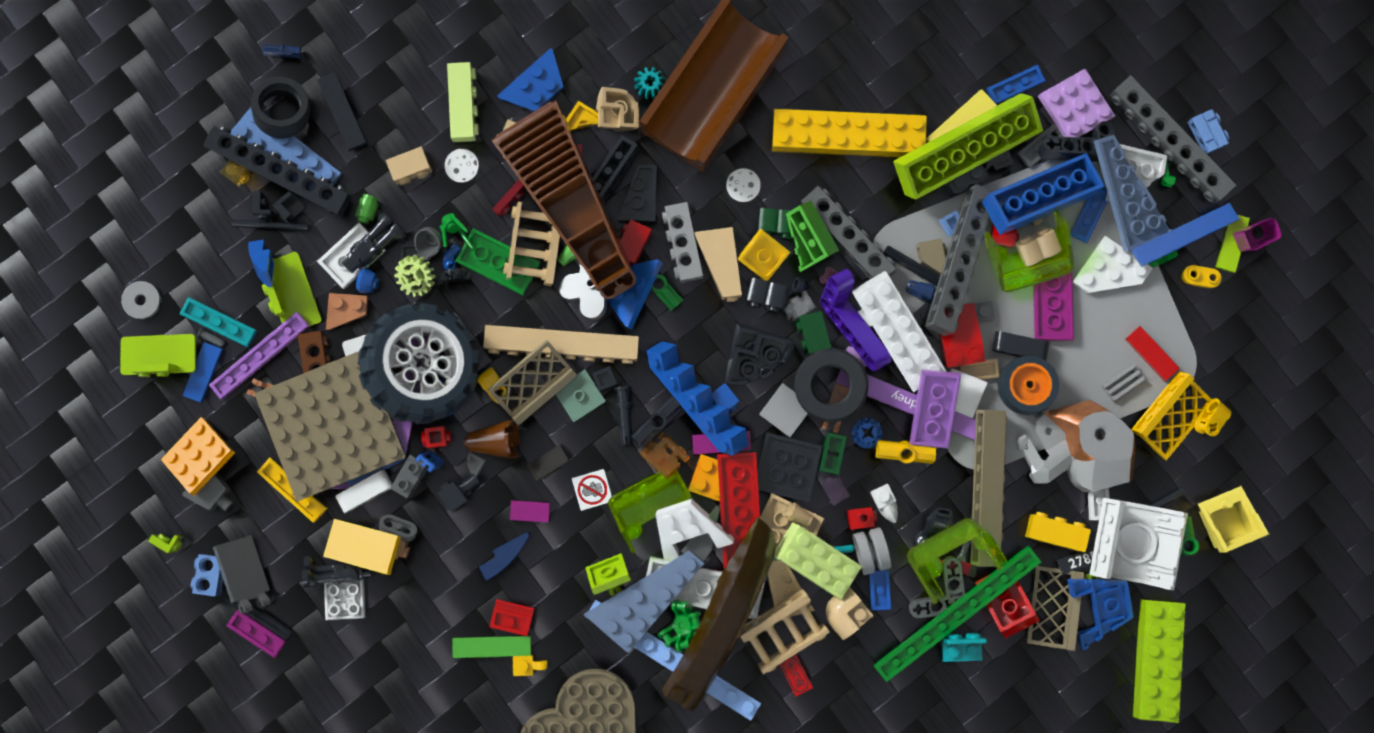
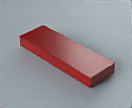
M1138 326L1125 338L1129 345L1164 382L1180 369L1141 326Z

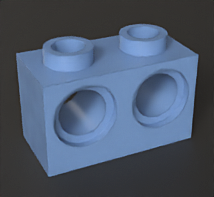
M199 554L194 563L196 573L191 581L192 593L215 597L221 596L223 577L216 556ZM208 560H211L213 563V568L210 571L206 568ZM205 579L210 583V587L207 590L203 587Z

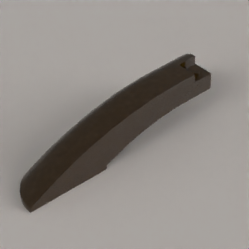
M757 517L717 580V586L693 639L662 688L665 698L681 704L686 710H696L723 667L753 610L771 567L776 550L775 537L770 527L761 518Z

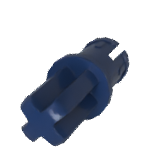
M281 44V46L263 45L262 52L264 56L281 57V59H284V57L301 59L302 52H300V46H284V44Z

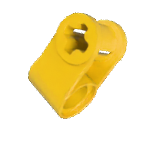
M490 367L479 375L478 382L491 399L498 403L487 390L500 379L494 369ZM500 386L494 391L495 393L500 391L502 395L506 396L505 386Z
M1217 398L1210 400L1196 419L1194 424L1195 430L1201 434L1206 433L1209 436H1216L1230 418L1231 410Z

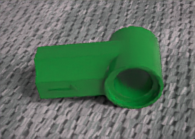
M657 275L655 280H661L663 288L656 289L652 285L650 290L672 311L683 299L669 285L664 276Z
M1191 516L1187 517L1180 554L1183 556L1193 555L1199 549L1198 541L1195 539ZM1185 542L1190 544V551L1185 550Z

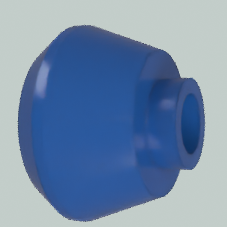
M364 268L358 274L356 289L359 293L373 292L379 286V278H377L376 273L368 268Z

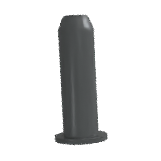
M203 327L198 332V338L202 337L218 347L225 345L222 339L205 331Z

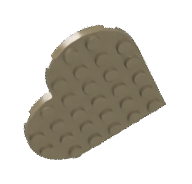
M602 669L584 670L573 675L562 686L557 697L556 708L546 709L532 716L525 723L520 733H635L634 697L629 686L616 674Z

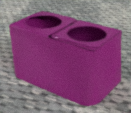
M1270 218L1256 222L1233 233L1240 252L1253 251L1280 239L1281 231L1276 219ZM1255 226H1260L1263 229V236L1260 239H1256L1252 235V230Z

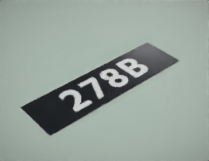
M1094 548L1058 559L1057 562L1062 575L1091 566Z

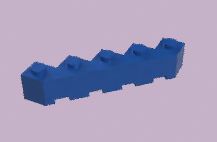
M662 341L647 350L650 369L719 452L734 456L748 446L746 428L732 425L728 407L714 404L711 386L696 383L694 366L679 362L676 344Z

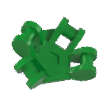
M675 599L671 605L672 611L675 613L671 626L659 632L658 636L664 639L666 648L675 644L677 652L682 653L688 648L700 625L699 616H701L700 611L692 613L691 602L684 601L682 603L680 600ZM675 631L677 635L672 638L670 633Z

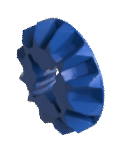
M862 418L852 428V438L862 448L875 447L878 440H881L883 436L882 427L878 421L872 418ZM873 427V428L871 429V430H872V431H871V434H872V436L874 437V439H873L872 437H869V436H867L866 438L862 439V437H863V435H864V431H862V430H863L864 428L867 430V429Z

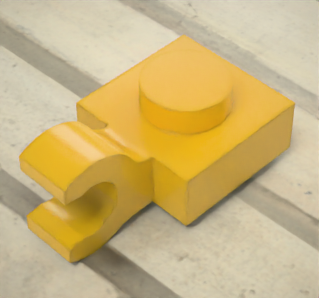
M533 655L513 656V676H533L534 670L547 669V661H534Z

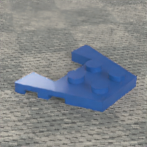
M1111 579L1067 580L1072 598L1090 593L1095 626L1077 632L1079 648L1082 651L1089 648L1088 645L1095 640L1097 642L1101 640L1103 635L1110 630L1114 631L1134 618L1127 581Z

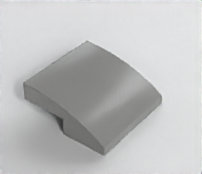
M782 383L759 415L791 437L808 413L799 404L795 392Z

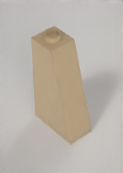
M733 227L695 232V240L722 300L727 299V302L738 301V298L742 296Z

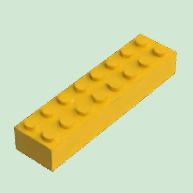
M774 109L773 152L902 157L926 144V116L788 109Z

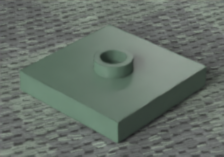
M586 370L577 374L572 381L555 394L573 422H576L606 402Z

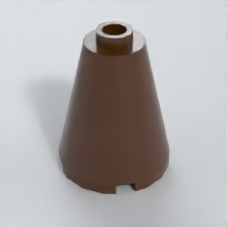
M507 420L469 432L464 439V445L470 452L510 459L517 458L519 451H516V446L520 445L517 424L513 425L514 420Z

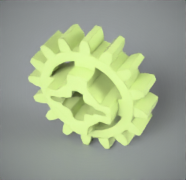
M417 255L407 256L399 261V265L395 267L398 273L394 277L399 278L396 284L402 285L401 291L407 290L406 295L412 293L413 297L423 296L431 291V287L435 285L432 279L436 275L431 274L434 268L428 267L429 261L423 262L424 257L418 259Z

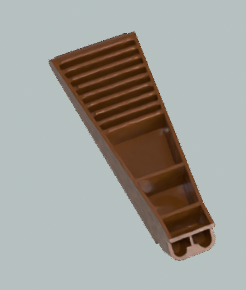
M550 101L497 134L492 139V142L585 269L596 290L604 298L612 299L635 285L636 276L629 263L630 261L558 101Z

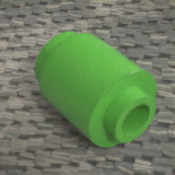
M363 194L355 216L358 217L357 221L368 224L369 221H374L379 205L377 203L378 198Z

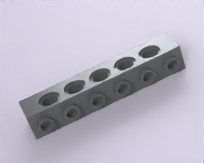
M817 186L801 200V205L812 200L834 242L870 280L886 271L889 277L895 273L896 265L889 257L886 258L882 254L883 251L876 243L872 244L869 240V235L863 229L860 231L857 228L856 221L851 216L847 217L843 213L844 209L842 206L830 199L831 195L826 189H821ZM827 205L829 210L822 212L819 210V206ZM835 218H838L842 221V223L840 225H834L831 221ZM847 232H852L855 235V237L853 239H847L844 236V234ZM859 246H865L868 249V251L865 253H860L857 250V248ZM876 259L881 265L873 267L870 261Z

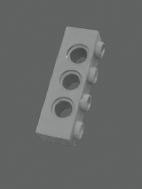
M687 202L665 206V212H662L664 224L668 223L669 230L666 231L668 242L672 241L673 249H670L671 259L676 260L677 267L674 268L675 278H679L680 283L703 279ZM681 221L683 227L676 229L673 227V223ZM679 239L687 241L685 247H679L676 243ZM684 257L690 258V265H682L681 259Z

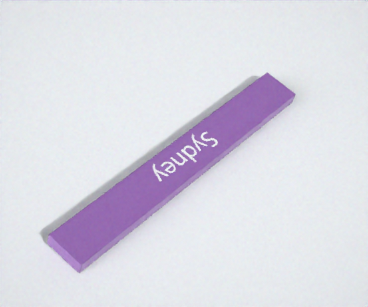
M840 369L835 383L850 389L849 378ZM867 375L869 382L868 397L914 415L917 395ZM955 411L952 432L975 441L976 419Z

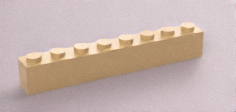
M485 325L483 348L488 350L490 354H499L500 351H506L507 355L518 356L519 353H526V356H528L545 340H548L561 356H564V359L568 360L584 357V361H595V358H599L607 363H614V360H622L623 364H633V361H638L639 336ZM547 346L541 354H545L546 358H550L551 350Z

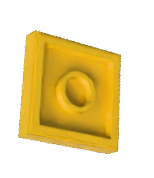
M760 228L737 259L763 280L768 281L790 254V251Z

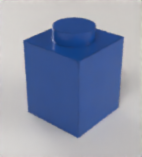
M726 383L712 393L714 403L728 407L729 414L738 408L736 404L739 403V400Z

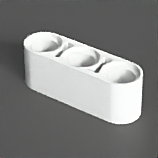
M382 470L335 497L345 514L390 490L392 482L386 471Z

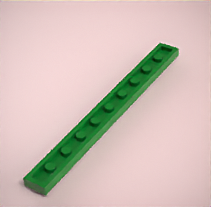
M1029 546L1025 547L874 664V667L886 682L1039 565L1041 561Z

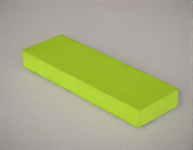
M1237 215L1239 217L1237 222L1226 226L1215 267L1217 269L1231 273L1236 272L1241 252L1237 247L1233 233L1248 227L1250 218Z

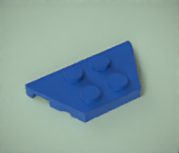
M550 48L497 97L502 101L504 100L515 106L526 108L531 112L546 105L564 89L553 50Z
M657 259L631 265L636 276L635 285L622 294L608 299V302L623 324L631 330L663 264Z

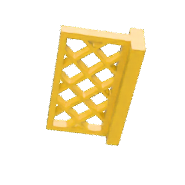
M1178 371L1131 429L1166 461L1194 428L1196 419L1203 412L1206 404L1212 400L1193 381L1194 378L1190 374ZM1189 385L1192 387V396H1186V389ZM1197 398H1203L1206 401L1201 408H1197ZM1186 399H1192V409H1185ZM1180 400V410L1174 411V403ZM1192 412V420L1185 423V413ZM1180 413V423L1173 424L1174 414ZM1168 415V425H1161V419ZM1174 427H1180L1178 437H1173ZM1168 428V438L1161 439V429ZM1152 430H1156L1155 440H1151L1148 437ZM1161 442H1168V449L1165 453L1161 450Z

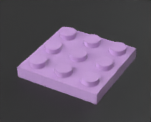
M1086 69L1038 96L1063 137H1081L1095 129L1100 122L1109 121L1115 117Z

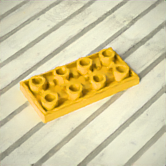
M334 519L324 557L390 575L401 537Z

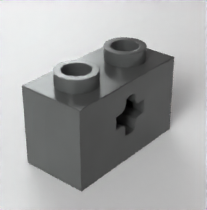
M409 455L390 488L410 499L429 466L423 467L421 465L423 461L417 462L415 460L417 457Z

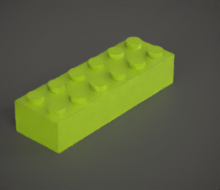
M1140 599L1133 717L1179 723L1185 603Z

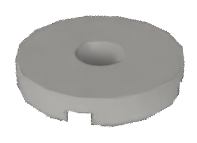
M137 281L130 284L124 290L121 303L124 311L129 316L136 319H147L158 312L161 295L154 285L144 281ZM144 295L146 297L145 304L138 305V297Z

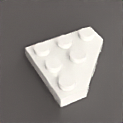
M1120 144L1126 154L1125 158L1130 165H1133L1136 170L1135 174L1139 180L1143 181L1146 188L1154 180L1164 175L1167 155ZM1107 192L1106 201H1109V202H1110L1109 196H1108V192Z
M1104 236L1074 278L1073 284L1087 294L1136 286L1144 282L1153 268L1149 265L1141 267L1133 254L1129 251L1124 252L1123 247L1107 236Z

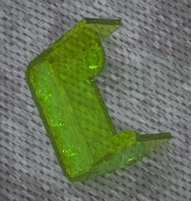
M1059 210L1054 211L1056 227L1052 229L1056 233L1062 251L1051 257L1044 258L1042 261L1031 266L1023 264L1019 252L1008 255V251L1004 246L997 245L988 231L984 232L988 257L998 284L1004 292L1009 293L1068 275L1073 271L1074 258L1069 223Z
M668 467L613 495L608 500V506L632 554H634L636 551L631 541L641 535V524L655 518L657 510L690 499L693 500L678 470L675 467Z
M971 518L963 519L912 547L907 554L910 565L934 604L944 595L934 579L943 571L940 556L971 540L977 549L987 550L998 570L1002 569L1007 562L992 535Z

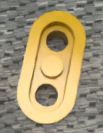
M1196 265L1186 267L1181 275L1182 280L1186 284L1204 288H1214L1221 283L1222 279L1218 270ZM1191 271L1195 272V278L1191 276ZM1210 275L1214 276V281L1210 280Z

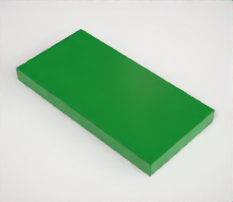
M472 228L468 239L474 246V250H471L465 242L455 262L524 296L533 276L512 273L511 279L507 280V274H503L505 262L508 263L510 246ZM514 254L513 266L538 269L541 263L532 257Z

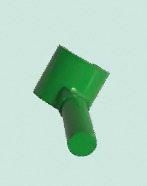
M1166 160L1162 185L1172 187L1175 183V177L1169 175L1168 160Z

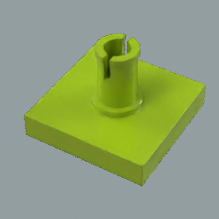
M622 553L585 567L594 595L609 590V594L615 596L614 588L618 594L621 592L619 585L631 581Z

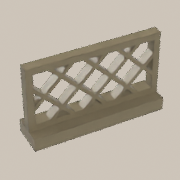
M545 340L487 390L512 419L520 425L572 381L577 374L550 342ZM548 346L551 350L550 358H541V352ZM530 361H536L535 370H526V364ZM540 361L549 362L548 371H539ZM553 362H561L564 365L559 371H552ZM514 374H521L520 383H511V378ZM525 374H535L534 383H524ZM538 374L548 375L547 381L544 384H537ZM500 386H507L506 396L497 395L494 391ZM510 387H520L519 396H509ZM533 387L532 394L523 396V388ZM509 400H518V406L511 411L508 408Z
M1036 566L1032 606L1035 612L1042 608L1048 617L1041 623L1037 622V626L1034 628L1033 625L1029 626L1027 643L1075 651L1081 596L1072 598L1070 592L1068 594L1065 590L1069 586L1067 585L1063 588L1056 579L1062 575L1060 569ZM1040 570L1048 571L1053 579L1044 585L1039 579ZM1071 571L1066 573L1071 575V579L1084 578V572ZM1052 572L1059 574L1057 576H1054ZM1055 580L1061 587V590L1052 596L1046 586ZM1038 582L1042 585V587L1039 588V589H1038ZM1044 588L1051 598L1041 604L1037 599V593ZM1064 591L1068 596V603L1061 607L1055 600V597ZM1053 600L1059 609L1050 615L1043 606ZM1036 601H1037V603H1038L1040 606L1035 609ZM1066 606H1067V613H1065V611L1063 610ZM1059 611H1062L1066 616V621L1058 626L1052 617ZM1051 619L1057 628L1050 634H1047L1041 625ZM1065 625V630L1063 632L1060 628H1062ZM1038 627L1046 635L1040 641L1031 640L1032 632ZM1059 630L1064 636L1063 645L1054 643L1050 636ZM1048 638L1051 643L1043 641Z

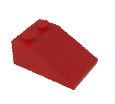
M974 303L963 304V310L957 320L958 327L954 333L946 336L939 334L942 363L947 368L985 362L983 341Z
M986 576V577H984V578L978 580L977 582H975V584L978 585L981 581H983V580H984L985 578H987L988 576ZM1019 581L1015 582L987 604L1005 639L1040 621Z

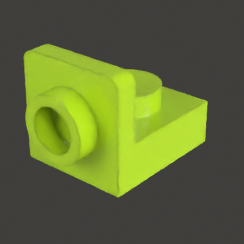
M160 533V535H152L148 542L166 553L173 554L181 548L183 536L174 535L171 542H169L170 538Z

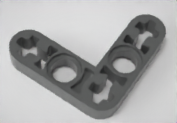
M946 557L942 564L946 595L912 600L908 609L913 617L938 616L947 607L945 600H947L948 604L955 602V599L958 600L965 595L962 565L956 557ZM950 561L957 564L953 569L954 573L958 574V576L952 575L951 569L947 567V565H950ZM951 580L959 581L957 589L949 588ZM935 601L942 602V608L939 611L932 609V604ZM928 602L929 612H927L926 608L920 609L919 613L913 610L917 604L920 607H927L925 603Z

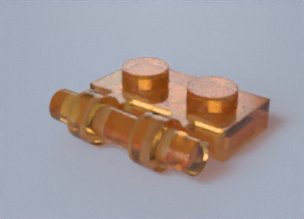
M662 432L657 437L661 441L659 444L652 440L639 454L665 479H668L681 467L676 460L681 458L686 462L690 456L685 453L686 450L683 447H679L673 442L674 439ZM669 448L673 453L669 455L665 449Z

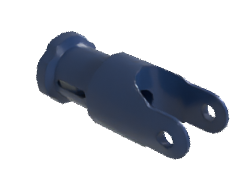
M910 280L907 283L906 292L930 302L933 301L936 288L932 284Z

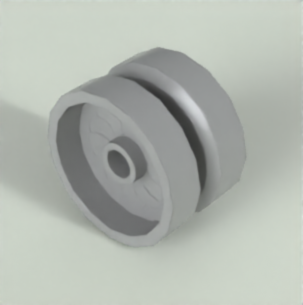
M880 527L869 530V541L864 532L853 534L855 551L859 565L862 566L863 575L874 573L875 563L880 571L891 569L889 549Z

